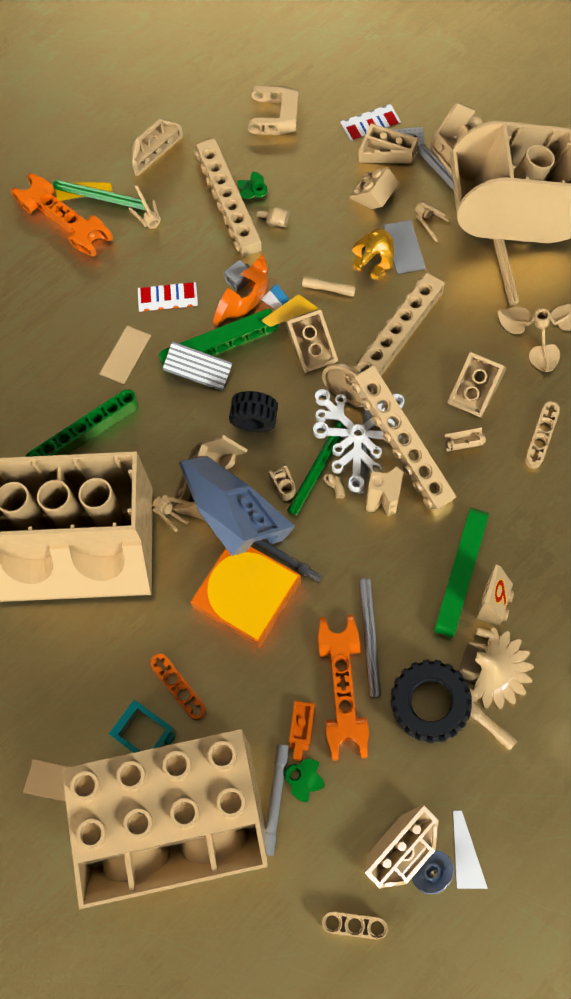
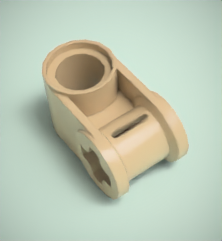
M283 464L281 468L273 471L269 470L268 475L280 499L284 502H291L296 495L295 484L287 465ZM285 489H290V490H291V491L288 492V493H284V492H283V490H285Z

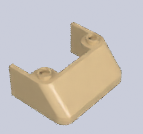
M458 102L454 104L430 141L431 151L451 175L452 149L456 142L469 131L466 124L475 113L474 109Z
M222 435L197 443L192 448L188 459L208 456L225 469H230L235 464V456L246 453L247 449ZM182 474L173 498L190 501L191 503L180 504L171 502L172 510L204 520L197 509L184 474Z

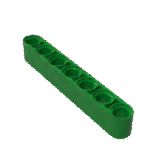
M265 309L179 344L214 356L272 333L278 329L279 324L269 327L262 322V319L272 313L271 309ZM170 347L158 354L162 366H164Z
M130 389L121 391L28 452L25 457L70 454L135 411L138 407V401L134 392Z
M470 507L435 625V633L454 638L487 524L488 512Z

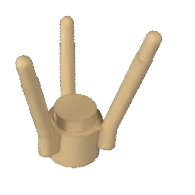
M135 185L137 193L146 209L144 219L131 207L128 209L142 222L145 228L147 226L150 229L156 228L160 224L161 218L158 214L155 200L152 201L153 212L149 209L138 185Z
M421 201L415 208V212L418 214L416 218L421 221L433 240L437 242L438 239L423 218L428 219L434 214L447 222H450V219L445 217L446 213L425 201Z
M166 494L163 497L158 496L152 504L153 512L158 514L175 532L178 531L164 514H170L182 523L188 524V521L172 511L173 506L171 502L186 504L191 503L190 501L169 497Z

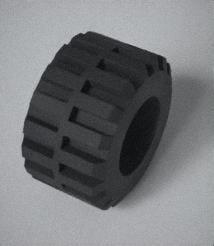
M245 391L236 393L232 397L229 414L230 423L248 432L260 433L271 431L276 424L278 402L270 395L261 392Z

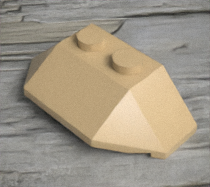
M160 118L135 139L132 144V166L136 176L141 174L183 137L182 127L179 123Z
M420 805L400 816L371 849L364 873L380 889L407 884L436 850L439 820L424 805Z

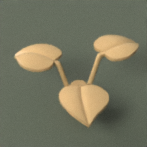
M571 304L559 306L551 314L545 308L538 309L535 312V316H532V319L529 311L523 307H512L498 311L502 327L511 334L523 333L526 326H530L533 322L537 328L541 329L542 346H535L531 349L529 361L535 368L543 372L552 371L559 363L560 351L554 344L545 345V328L548 327L551 321L553 325L558 324L561 330L570 331Z

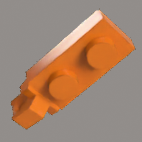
M294 701L289 737V748L294 749V761L302 762L303 750L308 751L310 746L315 703Z

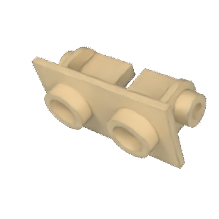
M482 427L444 434L446 452L481 446L486 442L485 436L482 435Z

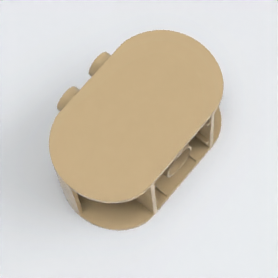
M492 121L472 128L456 142L451 152V169L457 220L465 232L480 238L538 243H554L571 238V128Z

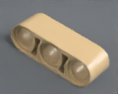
M328 912L322 920L324 930L331 934L382 939L388 930L387 924L383 919L372 916ZM331 915L336 916L339 920V924L335 929H329L326 926V919ZM353 918L358 919L361 923V928L357 932H352L348 928V923ZM375 921H379L383 925V931L379 935H374L371 932V924Z

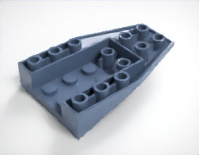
M205 456L180 461V467L198 511L232 556L246 552L253 542L267 539L270 544L284 541L294 529L295 525L253 488L210 457Z

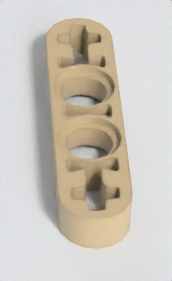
M547 402L542 408L525 457V463L530 468L540 467L544 460L560 412V407L555 402ZM549 408L553 409L551 417L547 418ZM547 423L550 426V430H542L540 424ZM541 439L545 445L539 447L535 444V440ZM535 451L539 452L536 462H533L532 457Z

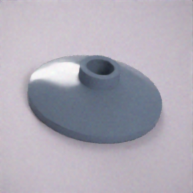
M435 850L412 877L414 885L418 890L426 894H436L443 891L453 879V862L447 854Z

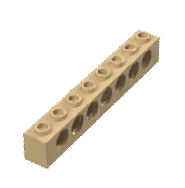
M215 138L196 144V159L198 162H201L202 173L207 175L206 181L208 186L212 187L211 192L214 200H218L217 207L219 212L224 214L222 215L225 225H229V235L231 239H235L236 251H240L242 257L262 251L261 240Z
M426 273L423 278L420 277L416 283V288L413 291L410 290L406 301L398 306L397 313L394 316H390L386 324L387 326L378 332L375 342H371L367 347L365 355L359 357L355 369L362 373L374 365L381 376L444 291L445 282L429 273Z
M371 366L350 380L353 391L362 398V405L372 414L374 424L382 430L384 440L392 446L394 456L398 460L400 459L404 465V472L411 476L414 481V488L423 495L425 505L429 509L431 508V510H437L456 498L455 493L375 366ZM367 386L373 387L374 395L368 393ZM378 402H381L384 405V411H380L378 409ZM388 419H392L395 422L394 428L388 425ZM399 435H402L405 438L404 444H401L399 442ZM409 451L415 454L414 461L409 458ZM420 467L425 470L424 477L419 474ZM430 484L435 486V493L429 490Z

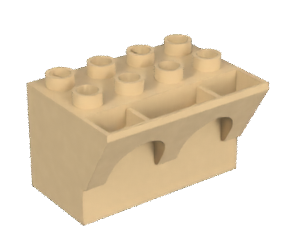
M137 451L0 458V602L151 595L153 488Z
M242 729L62 768L79 909L268 867L264 831L266 827L250 745Z

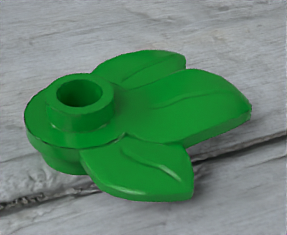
M252 172L250 180L237 181L238 187L241 190L239 193L243 199L262 198L268 192L263 176L257 172Z
M304 759L299 765L291 764L285 769L284 777L286 782L291 785L292 795L301 802H308L309 791L314 792L325 787L323 779L316 773L319 767V762L316 760ZM293 771H297L299 773V777L297 779H293L291 777V773Z

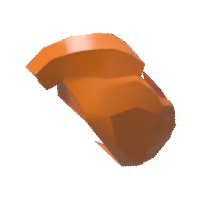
M263 254L256 259L252 267L247 268L241 273L242 276L251 279L248 286L253 288V291L247 297L241 298L240 295L227 288L214 315L213 323L215 326L219 327L226 318L244 317L264 297L268 285V268Z

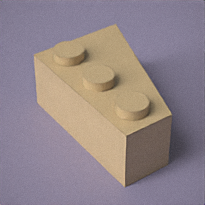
M371 123L358 152L359 163L412 164L418 150V138Z

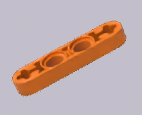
M164 654L154 655L151 658L150 665L192 720L198 721L203 719L206 715V708L202 701ZM158 659H160L161 661L165 660L163 662L164 666L167 668V671H165V673L160 666H157L156 661ZM176 674L178 676L177 682L168 684V675ZM183 689H187L190 692V696L186 700L179 699V692ZM192 701L197 708L201 706V714L197 715L195 713L192 715V707L190 705L185 707V705Z

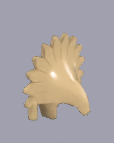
M478 627L476 635L487 638V644L468 642L459 669L464 679L475 684L473 689L469 688L472 702L474 703L481 698L483 707L488 708L491 702L494 701L497 708L502 709L505 699L514 705L516 703L515 693L523 696L526 695V690L522 684L532 683V679L525 672L532 670L534 666L524 662L530 652L518 651L522 641L517 639L510 642L509 631L504 632L499 637L494 627L490 631Z

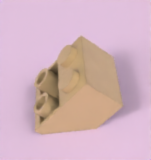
M388 167L384 169L379 168L373 172L368 171L361 177L362 180L353 188V192L349 197L351 200L370 209L383 207L399 185V181Z

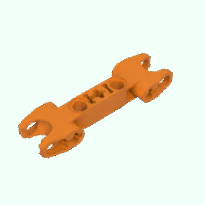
M29 173L27 178L31 184L30 188L20 190L13 187L10 190L12 196L25 211L31 214L36 209H39L47 217L71 233L67 238L80 252L94 257L97 254L94 246L91 244L94 240L101 238L111 241L113 239L112 233L99 218L91 215L85 220L54 197L52 194L55 192V189L43 177Z
M347 615V628L341 633L330 631L327 626L326 617H320L318 634L320 657L331 656L336 719L325 720L327 742L331 751L332 761H338L339 746L346 740L354 741L358 745L361 759L367 758L369 737L367 717L356 718L350 664V654L360 653L359 632L353 615ZM338 662H344L347 667L344 670H338L335 665ZM340 677H344L345 690H341V687H339ZM347 702L351 708L349 711L344 712L340 710L339 705Z

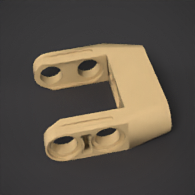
M254 86L251 93L254 100L258 102L281 103L280 118L255 117L249 120L248 131L252 134L282 135L296 132L299 90L285 86ZM260 92L262 95H256L255 93ZM271 93H277V94H279V95L274 96V95H271Z

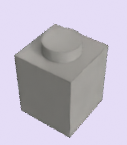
M238 260L224 271L225 282L238 292L251 282V279L241 275L250 266Z

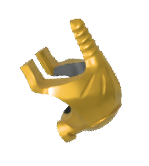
M374 229L360 238L352 248L356 255L353 265L361 269L375 254L379 253L382 259L375 264L371 274L379 277L383 271L391 268L394 257V241L390 234L383 229Z

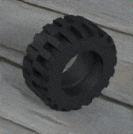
M427 659L421 663L414 662L408 669H403L400 677H397L394 681L395 685L391 689L390 701L393 715L399 726L409 736L427 743H441L457 736V733L466 726L472 708L471 692L463 675L456 671L452 665L444 664L440 660L429 661ZM425 682H437L443 685L450 693L451 708L447 715L440 720H423L416 715L412 708L413 692L419 685Z

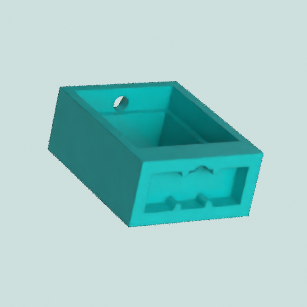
M136 700L132 701L109 732L110 736L133 753L140 752V750L122 737L140 712H142L166 729L153 748L170 745L176 737L174 735L176 730Z

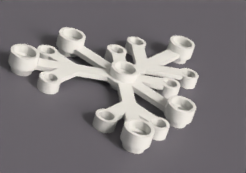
M320 389L315 393V402L320 406H325L329 411L319 409L316 412V420L319 422L314 424L313 434L319 439L326 436L347 437L342 442L333 446L332 452L338 457L342 456L344 449L354 442V448L332 463V471L337 474L341 473L343 467L353 459V474L349 479L348 487L353 492H359L364 486V479L360 476L361 460L370 468V473L374 472L372 469L374 467L379 469L376 472H381L382 469L379 463H375L361 449V443L370 450L372 458L378 459L381 457L382 449L376 446L369 438L384 439L382 436L383 432L369 430L375 425L372 418L363 425H354L344 415L346 396L343 394L336 396V407L330 401V393L325 389ZM393 394L395 400L402 408L404 397L401 394ZM382 403L377 404V407L380 411L385 410V407L381 410L383 406ZM326 419L339 420L347 429L328 428L324 421ZM388 419V423L395 427V422L392 419ZM399 435V436H398V437H399L398 440H399V442H401L402 439H403V436H402V435ZM340 448L342 451L337 452L335 449ZM376 450L379 454H374L373 451ZM339 465L341 468L336 469L334 466ZM357 483L359 487H354L353 484Z

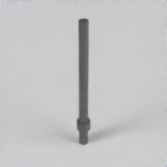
M263 539L253 542L296 568L301 575H307L318 583L321 581L323 576L310 569L311 566L297 561Z

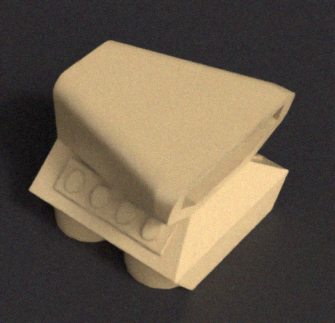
M396 466L388 473L376 471L371 473L365 508L367 512H375L382 505L387 516L396 514L404 471H401Z

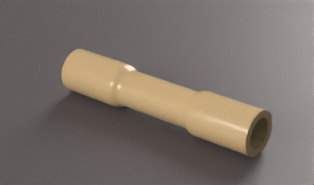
M304 276L302 287L336 292L354 297L356 286L331 283Z
M472 702L470 717L478 721L508 750H511L517 743V740L505 729L499 727Z

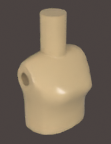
M274 206L268 212L261 210L257 212V217L265 218L268 226L286 227L290 216L289 210Z

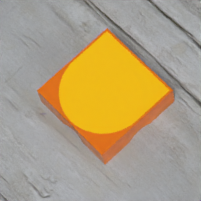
M251 546L246 552L234 556L225 548L190 603L193 609L213 621L229 627L237 635L260 648L275 625L279 613L288 604L300 585L301 575Z

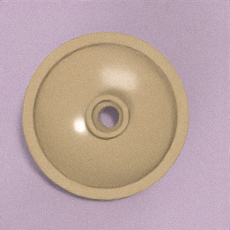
M342 363L328 365L322 373V379L328 391L335 398L339 394L345 395L346 404L349 406L364 407L361 402L362 398L353 391L350 381L361 372ZM367 386L368 393L373 395L371 386Z

